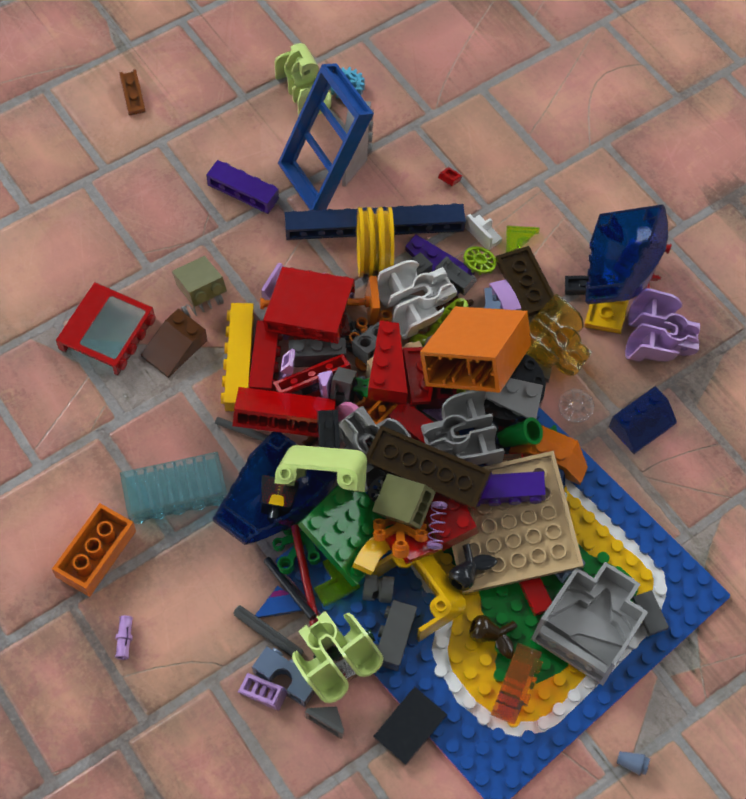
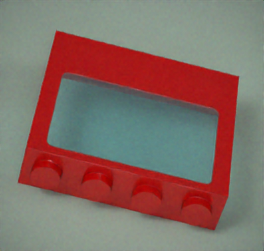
M94 282L57 337L58 349L66 352L68 347L112 366L114 374L118 375L121 370L126 368L127 360L136 352L140 340L142 341L145 338L148 327L154 324L156 319L154 309L149 305Z

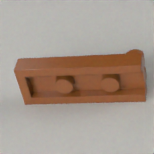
M136 69L128 73L119 72L128 114L145 113Z

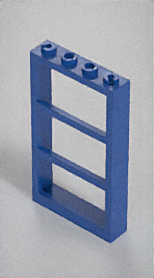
M337 63L321 65L278 161L279 166L309 210L327 209L374 115ZM330 87L334 89L355 118L347 134L324 103ZM320 110L343 141L333 164L310 133ZM306 140L328 170L319 193L296 162Z

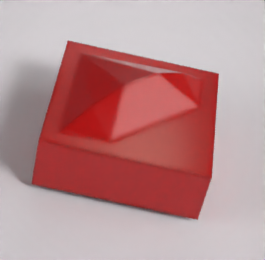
M447 167L439 173L438 178L450 186H454L461 181L462 175Z

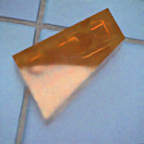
M520 643L517 644L491 712L492 716L515 725L522 706L527 707L531 694L527 692L529 689L533 690L537 678L533 676L534 673L539 674L543 662L539 661L542 652Z

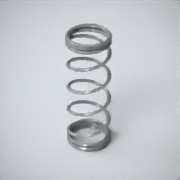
M221 294L214 297L218 305L224 303ZM210 300L206 301V302L208 303V305L210 306V308L212 309ZM202 303L201 305L199 304L202 311L205 312ZM186 304V306L181 307V310L190 317L187 306L191 309L192 307ZM193 306L192 311L197 316L195 307Z

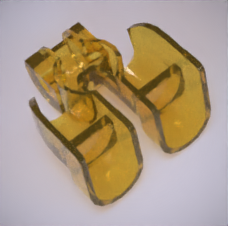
M555 294L529 323L531 346L526 354L544 367L552 368L555 365L563 374L574 376L591 356L592 351L581 343V337L578 334L584 327L582 316L560 295Z

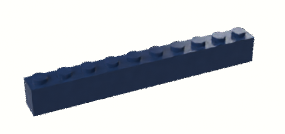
M464 204L392 207L394 235L464 232L465 229ZM372 208L374 214H376L377 208ZM357 209L285 212L286 240L357 237Z

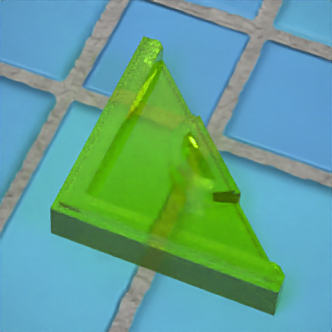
M507 226L506 253L521 248L529 239L539 233L540 227Z

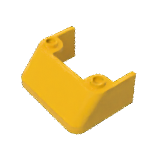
M391 553L377 563L372 574L380 577L395 566L408 568L413 565L436 596L430 603V611L435 618L418 628V642L464 612L466 607L464 597L458 589L452 586L447 574L432 554L406 564L403 558H396Z

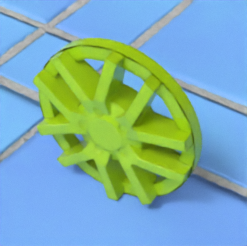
M470 247L463 256L464 265L471 269L472 273L477 272L479 275L490 274L496 267L495 256L483 247Z

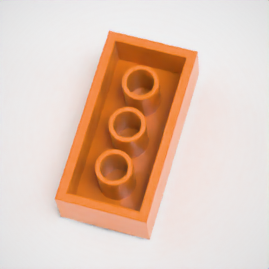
M99 503L53 566L52 571L55 577L90 597L136 533L134 522Z

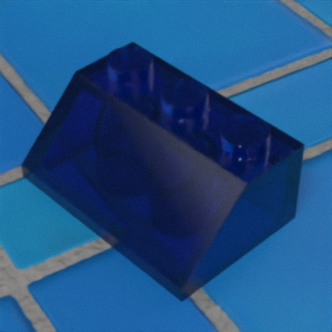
M655 386L615 414L611 419L609 428L635 454L677 424V420L669 400Z

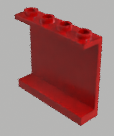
M282 267L263 319L265 331L338 344L340 340L339 327L350 293H355L354 279L347 276L342 277L329 273L324 274L311 270L306 271L293 267Z

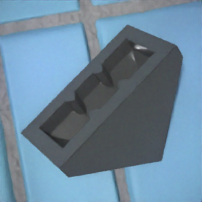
M337 707L306 709L305 717L337 737L343 738L344 728Z

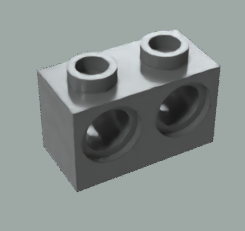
M379 322L374 326H370L367 331L360 336H356L352 341V354L366 365L367 361L374 356Z
M338 367L332 378L330 399H335V408L344 402L353 403V388L356 384L357 371Z

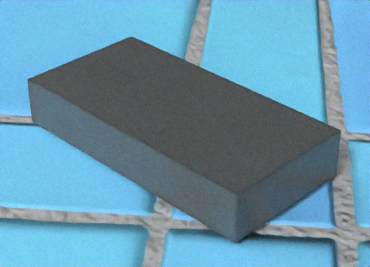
M652 590L633 596V603L641 606L648 612L642 622L649 636L668 630L669 626Z

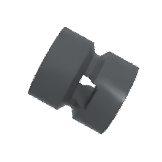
M366 574L363 600L375 601L379 599L382 603L391 604L395 577L383 576L379 578L375 574Z

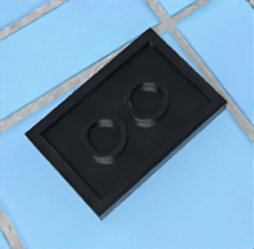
M414 686L373 737L407 765L448 715Z

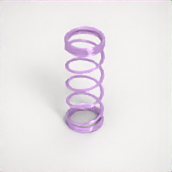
M434 501L431 503V509L432 507L446 509L447 503ZM432 509L434 512H437V513L431 514V515H430V518H431L432 515H435V514H445V515H446V513L438 512V511H435L434 509ZM432 519V520L435 521V522L431 523V524H435V523H443V524H445V522H440V521H437V520H434V519ZM429 524V528L434 531L428 533V537L431 538L433 541L427 542V547L430 549L437 550L442 549V544L431 542L444 541L434 539L430 537L429 534L436 532L444 533V531L435 530L431 528V524Z

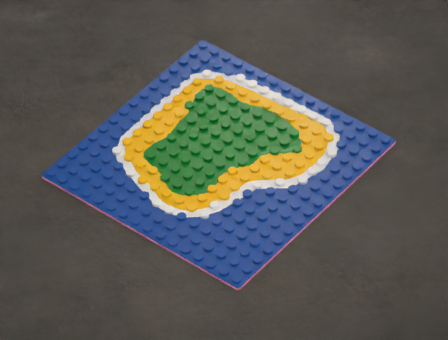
M541 408L538 409L536 419L542 426L551 428L553 425H556L557 432L570 437ZM468 428L460 430V436L467 435L470 431H473L474 429ZM582 448L581 450L588 468L581 485L566 479L564 492L567 493L566 500L581 557L586 563L581 571H585L594 578L604 562L627 576L632 577L640 583L634 596L652 590L669 626L668 630L649 636L642 622L604 685L596 682L531 640L544 613L534 616L518 582L464 595L461 590H458L466 601L464 612L418 642V628L435 618L430 611V603L436 596L413 565L408 568L395 566L396 568H392L379 577H395L392 602L395 600L415 606L417 611L399 671L381 666L373 675L399 704L415 686L448 715L429 738L482 799H511L730 598L729 592ZM304 544L303 548L317 611L320 615L326 611L343 636L351 629L343 615L345 613L352 614L365 631L369 629L372 631L376 640L374 644L379 645L381 638L378 637L381 625L385 626L387 618H384L387 606L392 605V602L389 604L382 603L379 599L375 601L363 600L365 576L357 585L352 587L315 544V550L319 553L321 560L317 565L310 564L307 557L308 552ZM292 547L276 559V564L281 557L288 556ZM452 547L444 551L441 549L432 554L448 576L450 570L456 566ZM392 550L383 555L382 559L390 555ZM296 558L294 570L286 576L305 596L299 563ZM555 574L540 577L553 602L565 582L562 584ZM485 615L500 628L511 621H515L517 628L506 634L514 646V656L512 659L504 657L499 652L495 641L476 642L471 638L470 626L476 616Z

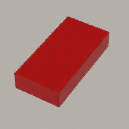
M541 578L518 582L534 616L545 613L552 601Z

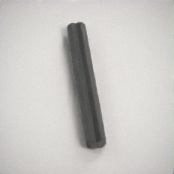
M241 605L236 607L233 612L234 616L291 657L296 650L301 656L303 655V649Z

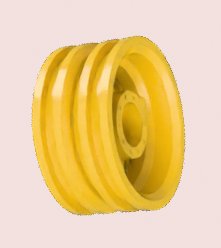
M362 207L357 209V266L359 278H363V274H367L369 278V276L374 275V271H377V274H379L380 271L394 266V220L392 207H387L386 211H383L382 207H378L376 214H374L371 207H367L366 211H363Z

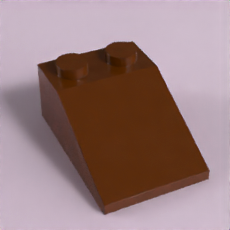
M178 308L164 321L141 353V357L169 378L207 342L206 329Z

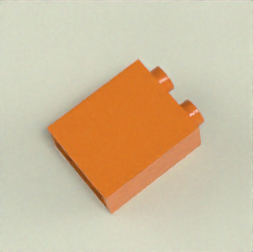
M455 306L420 351L425 385L500 393L531 346L528 312L522 310Z

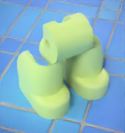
M302 43L290 46L291 51L277 56L274 61L275 78L279 80L287 77L288 93L292 95L294 103L298 105V117L319 71V67L308 47ZM328 91L324 100L328 109H330L332 103L330 91Z
M326 611L317 616L318 621L312 626L304 625L305 627L298 631L316 658L307 662L296 650L292 654L293 661L309 686L325 703L338 701L346 694L349 687L347 679L326 651L334 644L337 646L354 672L361 677L374 674L383 663L382 653L356 618L350 613L343 615L351 628L345 636H343Z

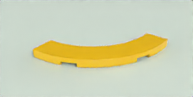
M427 526L426 530H428L429 533L432 532L429 526ZM372 537L362 547L352 567L372 575L378 561L388 551H391L389 545L385 540L379 542L375 541Z

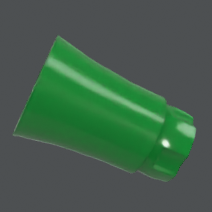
M529 417L522 422L499 431L497 439L499 444L505 448L538 444L542 440L543 430L537 419Z

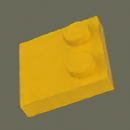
M593 293L585 320V328L621 334L629 299Z

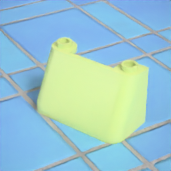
M295 445L287 450L275 472V484L295 486L297 479L306 477V469L337 472V483L341 488L365 492L367 457L362 451Z

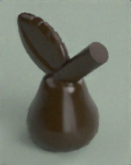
M485 615L476 616L470 626L471 638L476 642L495 641L499 652L508 659L513 658L514 646L506 634L517 628L515 621H511L500 628L489 617Z

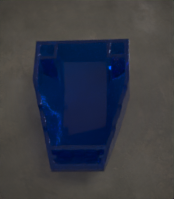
M663 204L599 214L589 246L591 254L588 259L590 269L587 272L589 276L585 298L587 304L630 300L638 296L647 287L666 251L668 241V219Z
M272 432L249 455L246 464L240 470L239 476L235 483L232 484L228 495L222 501L212 521L242 544L251 545L279 533L304 519L330 491L337 479V472L306 469V477H300L296 480L300 481L299 491L290 513L283 517H278L272 524L267 521L268 514L260 512L262 475L275 477L276 469L287 450L292 446L298 445L281 432Z

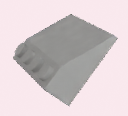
M365 101L371 109V102ZM349 110L345 125L346 134L355 119ZM370 121L342 177V186H346L367 161L368 153H372L373 121Z

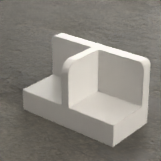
M471 214L467 215L465 228L485 249L491 250L502 242V237L492 228L493 220L491 218L485 221L480 215L475 218Z

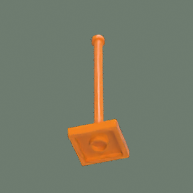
M369 276L364 298H349L346 305L365 306L368 325L371 326L377 323L380 311L377 276ZM260 298V309L268 307L270 300Z

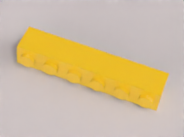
M231 303V310H227V321H230V324L226 326V337L229 338L224 346L227 359L223 360V370H226V376H222V387H225V393L221 392V404H224L225 411H234L238 387L249 388L254 327L253 303Z

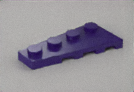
M417 234L405 246V250L412 257L421 252L433 264L432 271H435V267L447 256L451 262L469 275L475 274L463 262Z

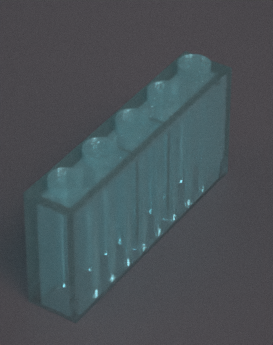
M218 452L120 472L128 518L136 524L143 523L148 519H162L166 515H180L185 513V511H198L207 506H221L225 502H229Z

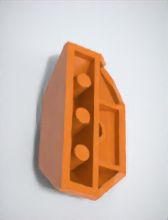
M542 425L543 437L540 443L510 448L509 454L523 453V457L554 451L558 468L563 469L565 478L581 485L588 468L578 440Z

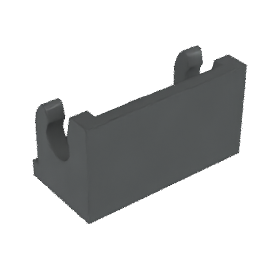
M447 256L435 267V270L443 267L455 289L464 296L477 282L475 276L469 275L451 262Z

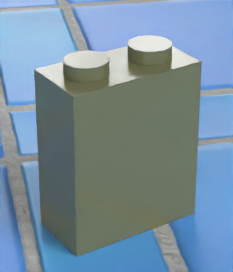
M205 256L172 271L176 285L194 307L227 291L222 275Z
M387 474L372 511L383 518L420 530L436 491L425 484Z

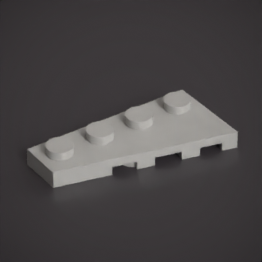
M509 378L500 393L486 392L485 399L501 408L504 407L512 411V413L518 416L536 419L543 385Z

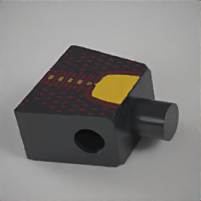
M262 475L260 512L268 514L267 521L269 523L278 524L280 517H289L298 495L300 481H296L295 486L274 483L275 477Z

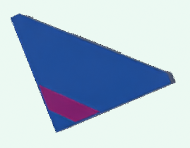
M277 586L255 616L260 619L268 616L287 615L302 610L288 592Z

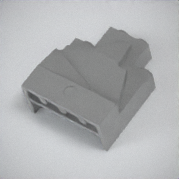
M604 562L594 578L585 571L575 568L542 616L531 640L596 682L604 685L648 613L641 606L631 602L640 583Z

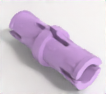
M123 615L119 617V630L115 638L117 640L115 658L119 660L129 659V646L133 638L131 635L133 617Z

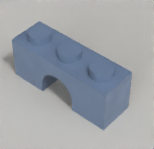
M266 646L252 666L253 673L270 682L278 675L289 676L292 683L287 689V696L305 707L315 692L306 682L292 659L288 661L282 657L283 654L278 649H270Z

